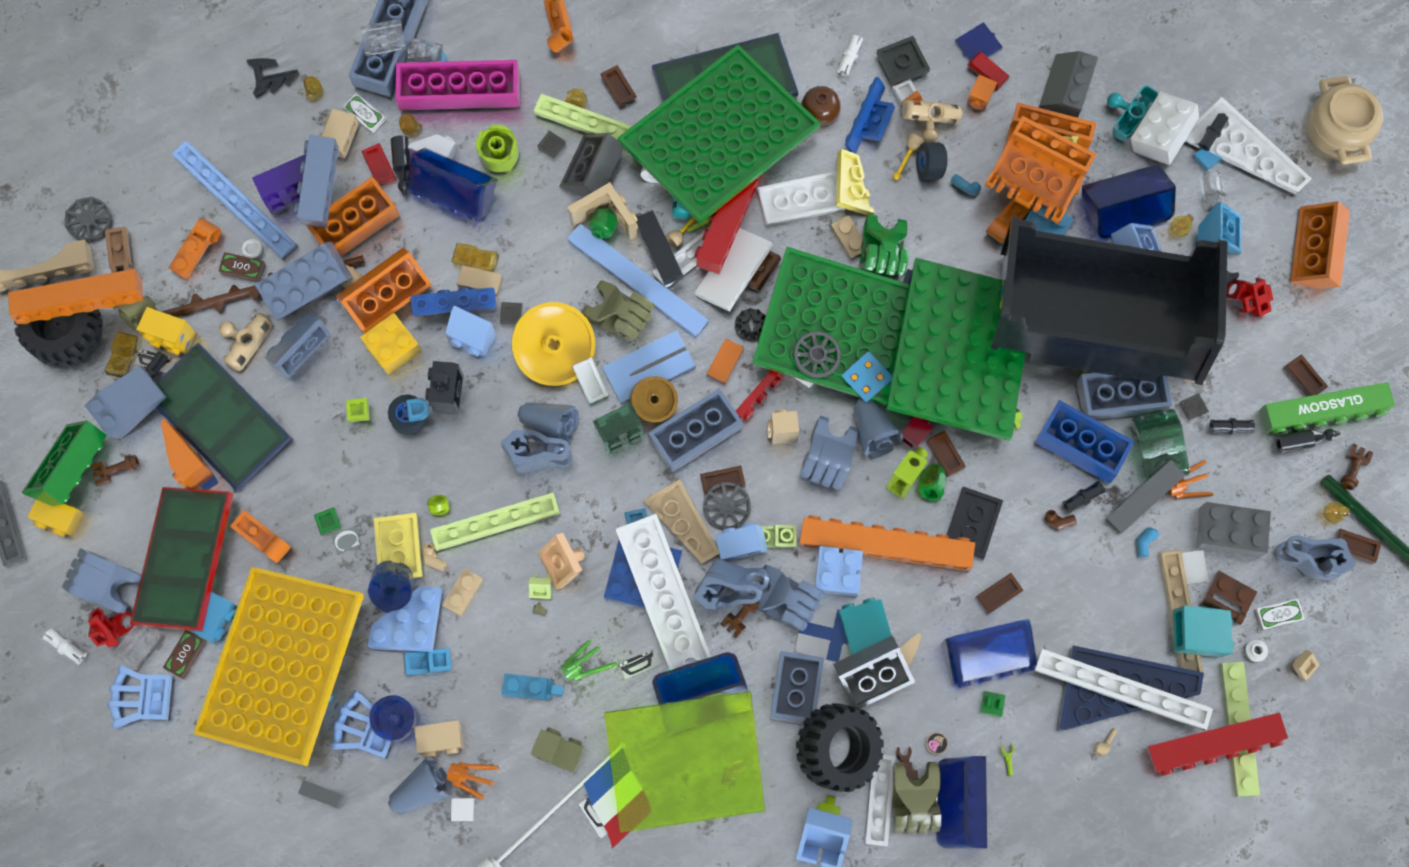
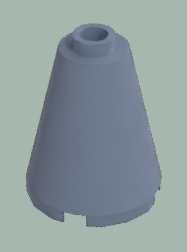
M862 398L856 401L853 409L865 456L868 457V454H870L874 458L885 455L894 450L892 447L894 444L898 443L900 445L902 443L903 435L901 431L874 401L869 400L865 402Z
M526 402L520 406L517 414L519 421L532 430L540 432L549 438L563 439L568 444L573 438L570 437L572 430L576 431L579 420V412L573 405Z
M431 757L424 759L389 795L388 805L393 812L402 814L452 795L449 792L452 789V785L447 780V775L443 768L437 769L434 765L437 763L435 759Z

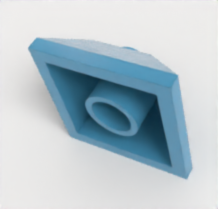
M1218 202L1198 226L1197 241L1218 242V240H1225L1228 242L1227 253H1241L1242 215L1224 203Z

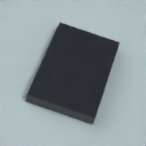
M962 487L946 534L949 536L948 539L957 540L958 537L969 538L970 542H975L974 558L983 561L1003 500Z

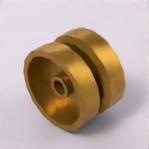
M652 376L646 377L635 384L631 390L629 401L635 416L642 421L654 423L670 418L676 410L678 396L673 384L667 379ZM651 396H657V403L654 404L650 401Z

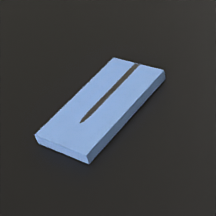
M676 330L602 368L620 403L623 404L629 401L632 388L640 380L646 377L659 376L670 381L696 368Z

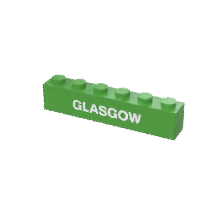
M1389 382L1268 403L1259 410L1265 432H1273L1274 435H1278L1293 428L1294 431H1300L1310 425H1314L1317 428L1328 424L1327 422L1335 421V424H1340L1354 417L1356 420L1368 418V415L1375 414L1376 417L1387 415L1389 410L1395 407Z

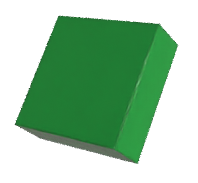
M334 507L314 514L320 535H325L342 528Z

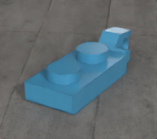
M504 673L501 695L546 701L551 700V695L563 696L564 687L553 685V680L548 678Z

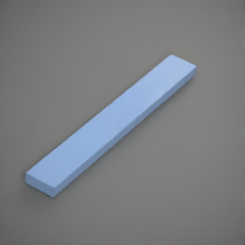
M188 141L183 142L171 153L180 164L283 261L298 248V245Z
M581 223L567 238L576 248L633 291L645 296L655 304L657 309L694 337L709 322L706 317L602 239L595 238L591 231Z

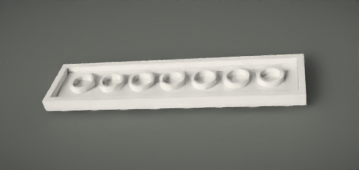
M657 514L617 528L616 532L678 693L719 677Z

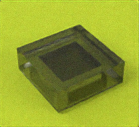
M549 130L537 146L538 149L555 159L566 145V141Z
M501 302L500 324L516 325L522 317L523 304Z
M1199 393L1179 402L1188 422L1209 412Z

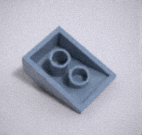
M138 366L100 390L84 406L108 437L122 439L158 406L166 396L143 366Z

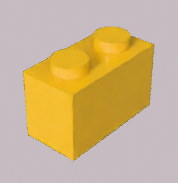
M35 500L27 518L34 521L33 526L45 530L46 527L53 529L52 533L65 537L67 534L73 537L84 513L66 504L51 506Z

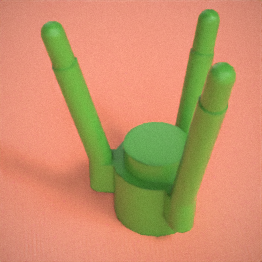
M587 640L575 653L564 660L565 663L560 667L569 681L573 678L577 681L582 677L617 665V662L605 664L580 673L583 670L580 664L600 650V647L597 646L578 660L575 659L591 643V640Z

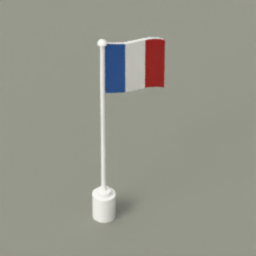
M620 741L619 746L497 860L494 857L491 859L485 857L476 867H502L499 863L583 784L595 813L607 831L611 847H615L651 812L646 793L632 772L624 752L626 748L625 742Z

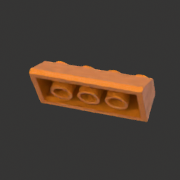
M1339 201L1300 206L1291 283L1319 289L1341 287L1350 210Z

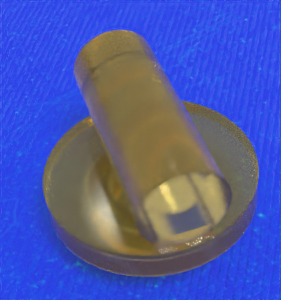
M308 76L304 79L306 98L308 100L314 99V96L322 92L321 83L313 76Z
M573 88L567 92L565 102L585 108L587 95L582 89Z
M406 113L399 119L400 129L405 134L418 132L422 128V125L410 114Z
M1188 214L1175 217L1171 223L1172 231L1179 236L1187 235L1192 229L1193 216Z
M1330 502L1324 508L1325 518L1332 523H1339L1345 516L1349 515V508L1344 507L1339 502Z

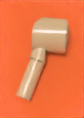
M1112 728L1105 743L1098 741L1095 754L1105 756L1110 751V744L1118 731L1117 729Z

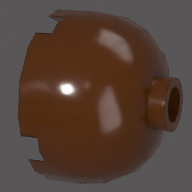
M816 86L809 89L801 101V105L821 123L820 127L832 125L840 115V98L832 88L827 86Z

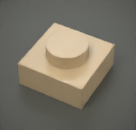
M1305 649L1292 666L1299 678L1307 681L1319 667V663L1314 654Z

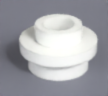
M1252 640L1246 645L1245 653L1250 660L1260 662L1267 657L1268 648L1264 642ZM1255 647L1260 649V654L1254 652Z

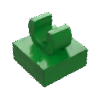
M983 691L979 713L1002 717L1006 695Z

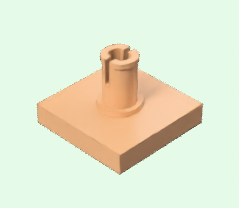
M563 533L555 535L538 552L556 590L564 588L582 571L578 562L584 559V553L580 548L572 550Z

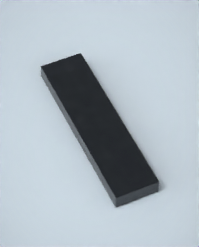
M652 210L637 216L638 221L636 223L664 285L684 278L654 211Z

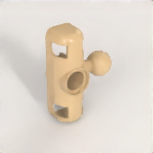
M905 100L902 104V117L907 120L926 121V130L922 133V138L925 142H936L938 135L934 130V122L958 123L962 118V109L957 104ZM913 102H919L921 105H914ZM932 107L935 109V114L933 117L930 113ZM913 115H918L919 118L914 119V118H912V116H913Z
M262 313L255 314L254 320L249 322L239 332L232 322L225 321L220 324L219 332L222 336L236 339L230 347L229 354L224 356V362L228 367L237 372L245 367L273 328V323L267 316ZM265 322H267L269 325V328L266 332L263 329H261L262 325ZM246 339H252L250 343L243 344ZM240 355L245 358L242 365L237 362Z

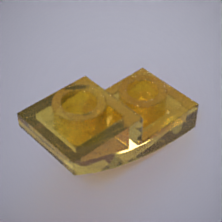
M456 243L451 262L460 266L464 265L495 272L499 254L495 251L478 249L474 245Z
M117 331L110 347L112 354L104 370L106 375L121 378L129 373L137 347V335Z

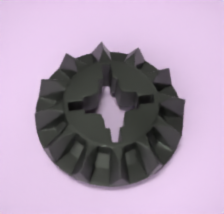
M749 308L742 310L735 320V329L739 336L746 340L759 339L766 315L759 309ZM750 317H752L754 322L758 323L754 325L753 331H751L749 325L745 324L749 322Z

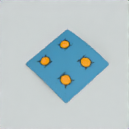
M869 351L842 375L845 381L865 402H868L892 379V375Z

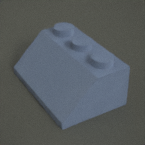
M307 313L297 320L296 325L291 331L283 334L281 341L276 346H272L264 358L274 369L288 379L327 339L330 333L320 319Z

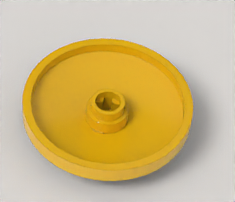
M547 302L531 308L518 320L512 333L511 350L518 368L529 379L546 386H560L578 379L572 367L573 365L591 357L593 359L595 336L589 321L579 310L564 303Z

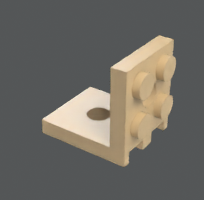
M610 182L567 207L570 223L574 229L580 223L583 224L589 221L597 209L609 208L616 213L618 223L630 241L637 237L638 225L636 221L638 219L632 210L629 211L627 209L625 198L621 193L617 194Z

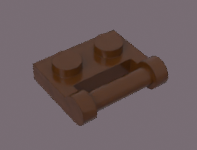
M1217 571L1201 604L1214 609L1230 610L1234 623L1241 625L1257 591L1227 574ZM1215 594L1240 608L1237 612L1213 599V595Z

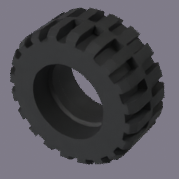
M99 309L92 312L75 313V320L71 330L65 336L56 340L44 339L43 328L47 320L32 321L28 324H17L14 321V324L17 326L14 330L16 336L19 337L18 341L21 346L39 361L45 364L48 363L51 366H58L59 363L62 366H69L71 361L76 364L81 361L82 356L88 357L91 354L89 352L90 349L97 347L98 342L96 340L102 336V331L99 327L103 326V320L100 318L101 313Z
M839 703L822 705L820 710L815 709L811 712V718L806 717L803 722V729H799L798 735L800 738L799 741H796V748L799 749V753L796 756L797 761L802 763L800 769L811 782L816 783L820 787L838 792H852L855 788L860 789L865 786V781L870 782L874 777L872 774L874 771H878L880 767L878 765L879 761L883 759L884 753H881V748L884 747V741L880 739L882 735L881 729L876 727L877 721L874 717H870L867 711L858 707ZM845 728L850 738V750L846 759L839 766L834 767L830 759V744L834 735L840 729Z

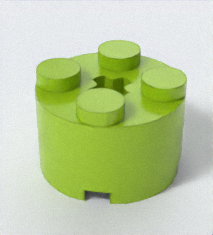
M491 125L488 129L482 130L477 136L476 149L483 167L493 172H508L513 168L519 157V148L516 137L508 127Z

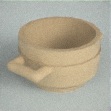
M1349 76L1320 80L1319 87L1322 96L1316 100L1307 118V132L1312 142L1322 152L1338 157L1342 165L1370 161L1372 155L1369 144L1377 137L1384 121L1383 109L1377 97L1368 89L1352 84Z

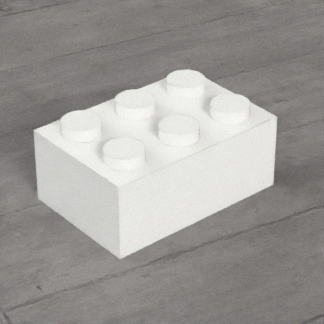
M1160 91L1131 137L1133 152L1170 165L1199 119L1198 104Z

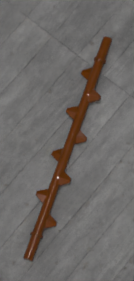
M363 255L343 260L345 265L352 267L365 263ZM232 285L228 293L207 299H202L195 293L189 304H181V306L161 312L171 316L186 315L188 312L209 306L221 312L224 303L245 296H250L257 300L260 293L255 285L243 289Z

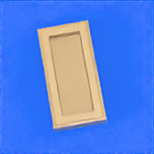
M462 265L457 286L471 289L493 287L497 296L503 276L502 274Z

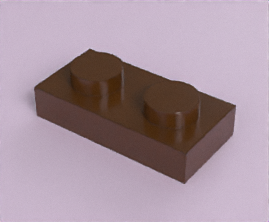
M770 251L747 286L759 292L782 260L780 255Z

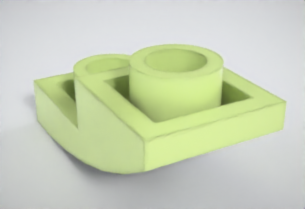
M762 526L767 549L797 547L796 526Z

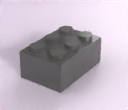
M1205 502L1199 507L1196 549L1257 558L1263 557L1268 553L1271 511Z

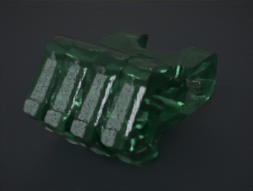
M1174 409L1166 410L1165 415L1163 410L1154 412V417L1152 413L1143 414V420L1140 416L1132 418L1134 437L1137 443L1140 442L1142 467L1146 480L1158 470V465L1161 461H1168L1169 459L1173 461L1185 476H1188L1190 473L1183 429Z

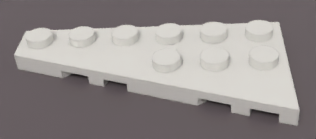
M1222 97L1198 119L1185 142L1201 149L1198 143L1207 132V126H1211L1219 113H1225L1229 120L1221 131L1222 135L1215 140L1209 152L1217 154V156L1222 157V160L1295 195L1312 179Z

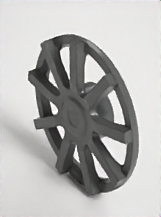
M91 196L79 200L76 199L68 210L65 211L64 225L69 234L78 240L85 239L86 241L94 240L103 235L105 230L108 229L111 221L110 210L103 201ZM89 202L87 210H84L81 203ZM93 202L100 204L99 207L91 211ZM77 205L81 210L80 214L72 212ZM102 209L106 210L107 216H96ZM70 215L78 217L77 220L69 222ZM97 220H107L104 229L97 224ZM80 224L76 232L73 233L70 227ZM85 227L87 237H80L79 234ZM96 227L101 232L92 236L91 228Z
M810 332L803 335L797 341L793 356L799 371L811 378H823L829 376L837 369L841 360V351L838 343L830 335L823 332ZM816 335L826 337L821 346L817 345ZM812 336L813 347H810L804 339ZM828 340H831L835 347L825 350L824 346ZM799 345H803L809 352H798ZM837 351V360L826 356V354ZM798 356L809 357V359L801 365ZM824 361L830 362L835 365L831 370L828 371L824 364ZM811 362H813L812 373L804 369ZM817 364L821 365L825 373L816 374Z
M723 482L713 486L707 492L703 501V511L706 519L714 527L722 530L740 527L749 517L751 502L747 492L741 486L731 482ZM725 486L735 487L730 497H727ZM719 487L722 488V499L713 493ZM740 490L745 497L734 501V496ZM711 495L716 499L718 504L707 505L709 496ZM746 501L747 511L737 508L736 505ZM707 508H718V512L710 518ZM735 511L745 514L740 522H738L734 515ZM720 514H723L722 526L713 521ZM728 515L732 517L735 525L726 526Z

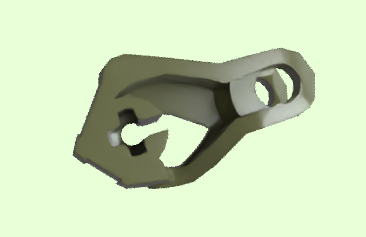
M600 280L596 288L601 296L604 297V302L595 307L585 306L581 313L587 318L589 323L604 329L625 342L635 340L638 337L639 331H642L645 327L644 322L649 320L650 313L654 309L655 304L635 291L629 297L620 292L617 286Z
M927 762L925 774L917 780L909 779L906 776V769L903 763H894L892 813L895 833H904L905 829L907 834H916L917 829L919 834L928 833L929 828L930 832L940 831L941 813L940 807L937 805V794L940 789V772L937 762Z

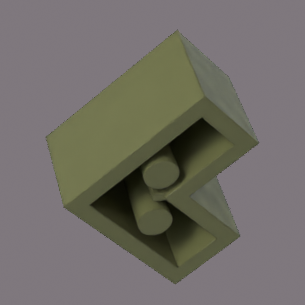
M547 727L546 731L540 729L531 755L534 758L575 774L585 751V748L581 746L582 742L571 737L567 741L561 737L562 734L559 731Z

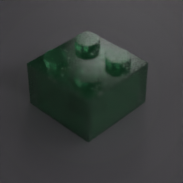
M631 402L593 421L595 433L606 454L618 452L623 448V445L629 442L630 444L636 443L644 435L642 422Z

